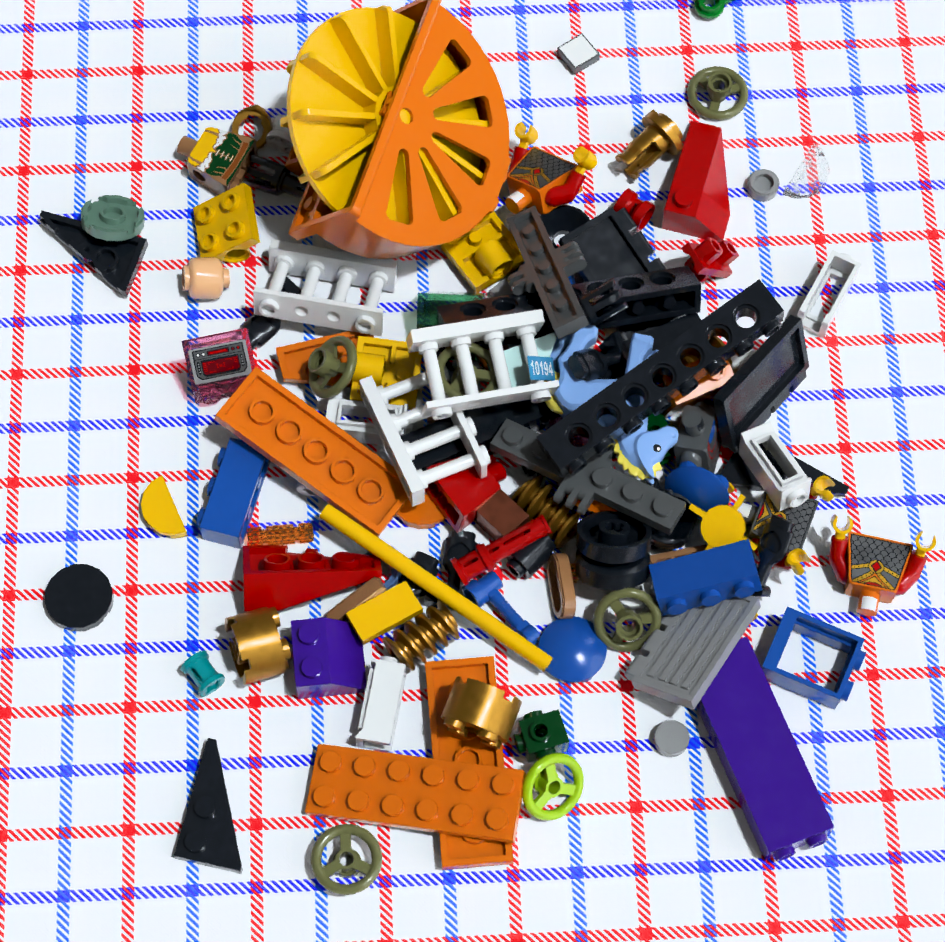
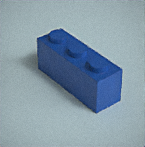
M230 437L227 447L221 448L217 460V466L220 468L217 477H212L209 481L207 488L209 500L206 508L201 507L196 523L197 527L200 528L203 540L242 549L271 462L240 439Z
M749 539L649 565L656 599L662 616L668 614L679 615L688 609L700 606H714L723 600L735 597L745 598L755 592L762 591Z

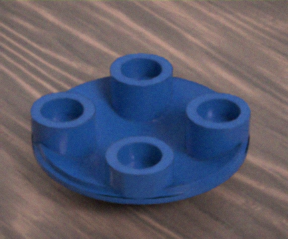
M681 462L678 468L672 470L665 480V489L671 488L674 493L684 496L691 503L705 511L717 505L729 504V482L726 477L697 467L693 462ZM696 514L697 519H702L701 516Z
M575 616L572 619H557L549 624L541 634L538 648L553 657L545 671L565 682H588L602 668L607 654V645L596 635L593 623L587 619Z

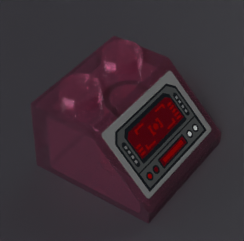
M247 328L182 341L196 404H214L223 398L231 397L255 368Z

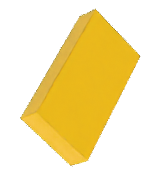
M404 581L346 612V617L364 645L414 618L417 614L423 613V608L408 583Z

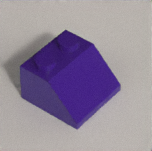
M326 617L291 621L295 684L298 699L365 693L367 682L363 644L350 622Z

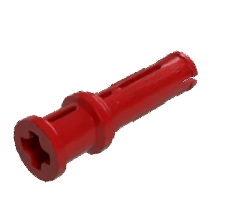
M540 514L539 517L512 530L486 546L484 543H479L475 546L476 549L459 559L454 557L450 561L462 583L466 586L469 584L470 579L485 571H494V568L497 567V562L524 549L544 536L552 534V531L544 516Z

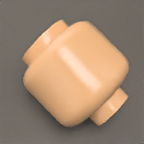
M193 257L187 265L182 266L183 291H188L189 296L193 299H218L223 293V288H229V269H223L221 260L216 257Z

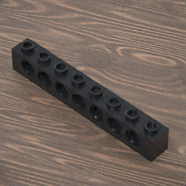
M689 266L615 277V286L589 300V303H592L604 295L620 289L623 296L595 312L596 315L623 301H627L629 305L628 308L595 325L599 330L700 313L701 283ZM609 279L572 284V287L578 298ZM526 292L522 295L510 294L436 306L437 326L542 309L545 322L534 338L537 339L550 333H555L538 292L532 294ZM517 336L504 337L502 346L521 343V339H517ZM484 341L473 342L484 348H489V345L485 344Z
M757 280L537 436L539 447L562 477L568 473L571 475L577 474L587 466L588 462L586 460L596 453L599 455L605 454L615 446L614 440L626 433L629 436L639 430L644 424L642 420L652 413L655 416L663 413L671 406L670 401L680 393L682 396L688 395L698 387V381L709 374L712 377L726 367L728 359L735 354L738 357L743 356L754 347L755 344L753 342L762 335L769 337L778 331L782 326L784 309L761 280ZM746 316L752 318L755 324L749 328H743L736 321ZM714 336H721L727 340V344L716 348L709 343V340ZM692 355L697 357L700 362L695 367H686L682 364L681 360L686 356ZM659 375H666L672 379L671 384L667 387H659L653 381ZM637 394L644 398V402L638 407H631L626 403V399L631 395ZM611 414L617 420L612 426L604 427L598 423L602 415ZM576 434H584L589 438L588 442L581 447L573 446L570 440Z

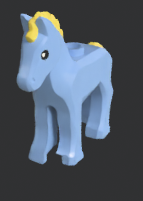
M588 325L560 339L557 337L550 357H553L555 379L559 381L560 386L554 395L551 396V399L545 401V403L552 412L559 414L562 418L618 380L594 379L587 381L577 379L568 365V359L573 355V352L588 349L596 344L598 328L594 325ZM638 333L632 334L625 374L658 351H652L654 344L652 336ZM637 394L631 395L626 399V403L631 407H638L644 402V398ZM605 414L599 418L598 423L601 426L610 427L617 419L611 414ZM647 417L642 420L643 426L629 436L624 433L614 440L616 444L613 452L617 454L618 464L622 465L623 470L628 469V473L631 476L638 477L641 480H645L649 485H653L656 471L662 470L660 462L668 450L677 443L679 435L675 427L668 425L657 430L648 431Z

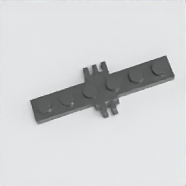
M535 205L507 218V223L525 264L518 268L517 272L508 277V283L513 294L522 295L526 292L531 294L538 292L558 339L588 326L589 322L568 278L584 270L587 266L578 243L571 241L555 249Z
M506 418L491 441V451L560 483L553 496V501L560 504L565 495L568 494L565 507L572 510L577 501L580 500L577 513L584 515L593 500H596L665 534L671 535L686 510V502L614 469L615 461L611 460L614 455L613 448L603 455L596 453L586 460L588 462L587 466L577 474L571 475L568 473L562 477L539 447L536 438L540 435L539 433Z

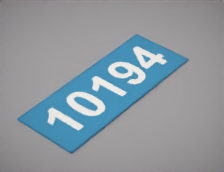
M527 356L530 380H556L553 357Z

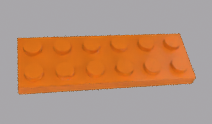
M257 367L253 369L215 415L214 420L324 501L377 537L381 535L408 500V496L392 465Z
M494 656L425 662L433 758L504 767L502 743L500 749H495L480 742L481 738L477 737L476 734L468 732L467 737L456 735L447 730L448 726L443 724L444 720L441 718L457 676L462 678L464 684H466L468 678L497 687ZM439 833L442 870L508 865L514 862L512 843Z
M318 744L305 813L309 816L515 843L522 802L523 782L526 773L524 770Z

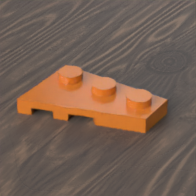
M346 331L276 348L283 381L309 384V357L316 348L321 347L327 340L336 336H345L357 348L358 336L374 338V335ZM337 346L338 359L341 363H347L346 349L343 346ZM338 373L335 377H331L326 385L333 386L336 384L342 374ZM352 379L346 387H351Z

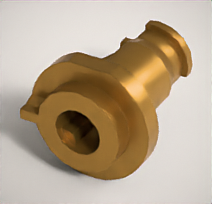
M654 109L642 118L645 129L629 143L622 154L618 153L615 156L616 161H622L628 165L624 172L635 180L640 177V173L644 169L652 166L665 152L677 155L683 149L681 142L683 135L678 126L663 113L658 114Z

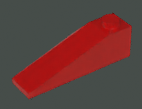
M691 120L665 205L661 229L701 239L711 237L718 243H721L724 240L730 218L722 129Z
M283 545L243 546L244 612L265 606L268 608L276 607L277 611L367 582L373 577H382L381 561L375 555L338 552L332 557H328L318 553V549L307 548L305 553L300 554L288 552V546Z

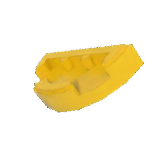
M161 475L153 480L143 492L141 501L143 518L152 531L158 532L161 535L170 536L174 539L188 536L165 480Z

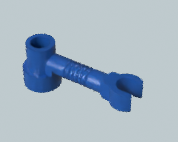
M488 572L479 580L473 579L468 585L462 587L464 597L480 608L487 602H491L515 632L534 645L539 642L537 638L540 637L537 629L529 624L527 620H523L498 591L503 587V584L495 572Z

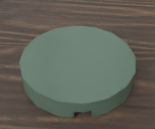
M103 195L98 197V201L91 203L92 199L87 201L81 208L82 228L86 233L105 241L128 240L139 235L144 228V210L142 207L140 209L136 207V202L127 197Z

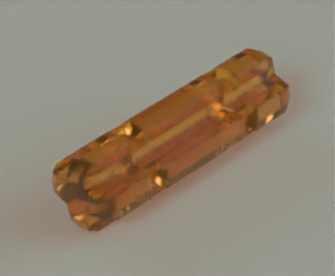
M310 522L298 523V527H294L293 524L266 526V529H262L261 526L248 528L247 538L249 546L263 545V543H268V545L295 544V540H300V543H309L314 539L313 525Z

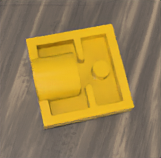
M241 183L193 207L200 257H216L221 261L238 263L248 259L251 255L250 247L260 243L251 187L247 184Z
M494 211L486 214L482 221L468 233L440 245V248L476 294L514 272L524 262L513 235Z
M358 336L356 348L357 364L352 377L350 400L363 401L360 396L359 380L372 376L376 386L382 385L384 388L420 374L422 355L418 351L409 353L407 343L404 341ZM418 389L390 399L388 402L389 404L403 406L408 404V410L416 408Z

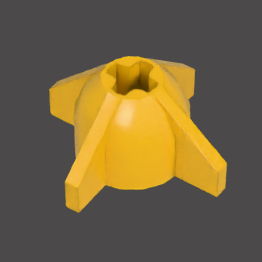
M740 494L733 506L717 505L708 511L691 503L688 509L702 517L701 533L704 540L708 543L705 550L748 539L744 536L746 521L743 514L739 511L746 496ZM749 539L751 549L755 551L758 545Z

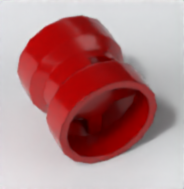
M630 188L621 194L613 207L616 212L624 207L637 224V227L634 229L637 232L641 231L648 224L656 209V206L648 200L642 201L639 199L638 194Z

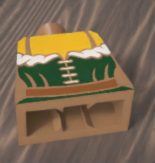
M212 127L206 128L198 141L183 136L177 147L179 154L188 157L186 163L189 176L217 195L241 184L247 175V167L252 166L254 163L250 161L251 155H258L254 138Z

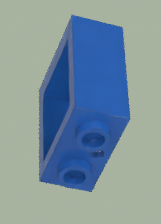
M787 606L761 668L768 682L835 710L840 699L847 702L854 682L848 679L852 670L859 671L866 652L862 651L861 647L865 639ZM792 630L848 653L833 691L777 668Z

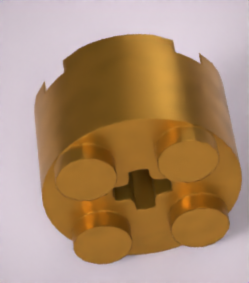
M265 606L225 618L226 632L233 631L234 635L231 641L228 642L237 673L240 678L243 677L244 685L286 672V669H289L290 647L286 638L280 639L277 627H280L281 623L276 607L268 608Z
M457 676L441 718L444 720L443 724L448 726V731L462 737H467L468 732L476 734L477 737L481 738L480 742L482 744L500 749L501 743L508 742L522 701L514 696L512 702L503 698L506 692L504 690L468 678L466 684H464L462 678Z

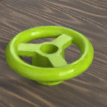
M564 753L548 754L536 761L527 772L523 782L522 800L527 811L533 817L544 821L556 820L569 813L579 801L583 791L584 775L580 764L572 756ZM555 764H564L570 768L573 774V783L563 782L558 777ZM532 790L539 794L534 800ZM560 794L569 795L567 800L559 807L552 810H543V807L551 798H555Z

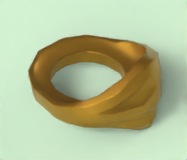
M256 104L244 108L237 113L232 123V133L239 134L241 123L247 120L249 116L258 117L262 120L261 124L263 127L262 136L256 141L257 150H259L267 143L266 136L269 131L273 130L271 117L266 110Z

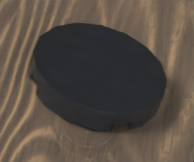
M73 564L61 569L50 579L45 589L44 602L50 617L58 625L63 626L64 629L69 631H87L99 626L104 621L108 612L110 613L114 602V592L108 577L100 569L88 564Z

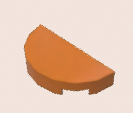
M426 494L424 503L412 507L408 499L396 514L406 526L416 529L434 528L436 524L446 519Z

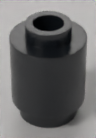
M546 535L524 549L508 556L506 566L516 577L521 578L524 576L530 579L549 560L552 551L556 548L555 543Z

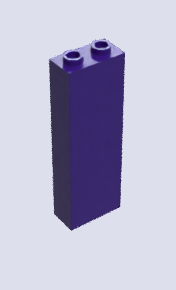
M747 636L741 638L696 707L764 861L775 857L776 862L795 855L796 848L807 845L809 849L826 843L828 841L827 836L831 834L835 827Z

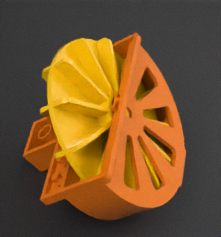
M415 0L394 11L390 6L382 5L378 8L364 7L341 12L319 25L307 37L296 58L288 63L286 70L290 77L287 87V116L280 118L281 127L289 128L293 146L285 166L298 176L301 184L308 182L288 232L296 240L317 234L336 247L354 255L373 259H395L460 238L471 231L482 221L486 214L492 213L499 202L498 196L503 183L508 177L507 170L511 162L509 157V123L505 101L496 74L481 46L467 28L440 5L442 0Z

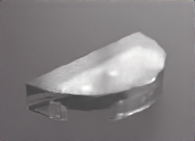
M815 143L785 187L783 195L794 199L809 198L818 194L825 187L831 170L829 162L825 157L826 153Z

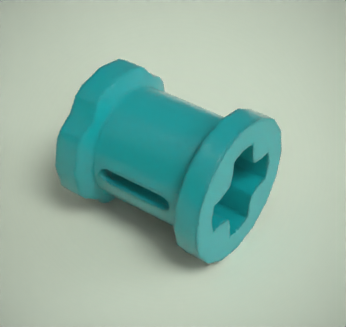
M204 650L189 657L181 666V671L184 674H189L197 685V693L200 697L208 696L219 689L225 682V676L222 673H217L208 660L209 654Z

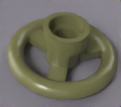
M722 66L707 67L698 71L691 78L687 87V97L692 108L701 116L711 120H726L735 117L744 109L749 97L745 80L734 70ZM698 85L708 92V96L711 99L709 109L703 106L697 98L696 90ZM739 93V99L732 108L719 111L720 102L724 101L727 96Z
M345 336L333 337L311 353L308 360V380L312 392L317 397L327 399L338 395L352 379L357 364V350L349 338ZM337 346H343L346 349L347 363H341L338 359ZM338 373L342 374L336 384L324 389L331 377H335Z
M472 343L469 346L470 353L480 356L490 368V371L477 369L473 365L477 384L479 381L489 382L488 386L479 393L497 390L498 386L490 351L483 346ZM448 346L437 358L445 395L449 398L465 395L456 350ZM453 356L457 367L451 377L450 385L445 377L444 369L448 359Z
M637 588L611 591L600 600L593 615V626L598 638L607 647L620 652L640 650L651 633L656 629L660 630L662 621L661 611L655 599L645 591ZM619 599H638L648 607L650 612L635 613L632 610L626 609ZM609 606L617 616L615 621L616 631L613 637L606 632L603 624L604 614ZM627 619L633 620V623L630 625L622 624ZM643 624H650L648 631L639 638L643 632Z
M340 824L329 828L320 835L311 852V868L316 880L325 889L335 894L352 895L367 889L376 880L382 867V851L377 839L365 828L354 824ZM351 835L361 838L368 845L372 857L371 864L361 860L359 853L352 849ZM340 836L341 850L335 854L331 863L322 867L321 857L325 846L333 838ZM344 856L353 858L352 864L348 866L342 865L340 861ZM359 872L365 875L361 880L352 884H340L330 879L334 874L346 879L355 877Z

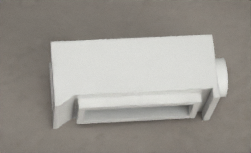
M835 250L831 251L798 311L797 317L802 318L803 329L824 339L833 319L856 280L862 263L856 261L849 254L839 253ZM829 277H832L844 284L824 320L810 314Z
M335 397L328 398L327 419L353 438H356L360 443L383 445L373 423L341 420L342 415L371 418L363 401L338 399ZM404 404V406L386 405L390 414L395 413L399 415L408 411V404ZM414 423L402 427L399 435L403 436L412 432Z
M771 421L741 433L739 455L779 512L789 507H798L809 499L812 479L806 476L779 438ZM762 443L765 449L769 450L788 477L787 479H782L759 444Z
M382 656L380 659L371 658L372 668L369 670L358 725L359 733L355 739L358 748L391 753L406 680V664L399 663L397 658Z

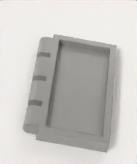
M754 596L745 598L735 597L723 600L714 606H700L688 609L679 615L668 614L663 616L660 630L656 629L651 633L640 649L642 655H636L624 673L625 677L632 681L634 689L694 710L760 609L759 598Z

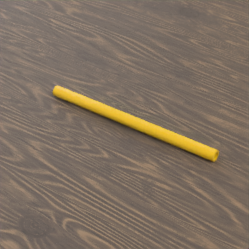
M327 504L319 516L322 520L435 598L441 600L451 609L544 672L553 660L552 656L331 504Z

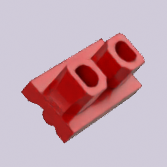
M707 237L700 244L688 242L681 248L684 253L691 256L687 259L684 266H689L700 283L706 281L709 276L729 277L733 273L729 264L739 257L738 252L730 241L723 240L719 244L711 237Z

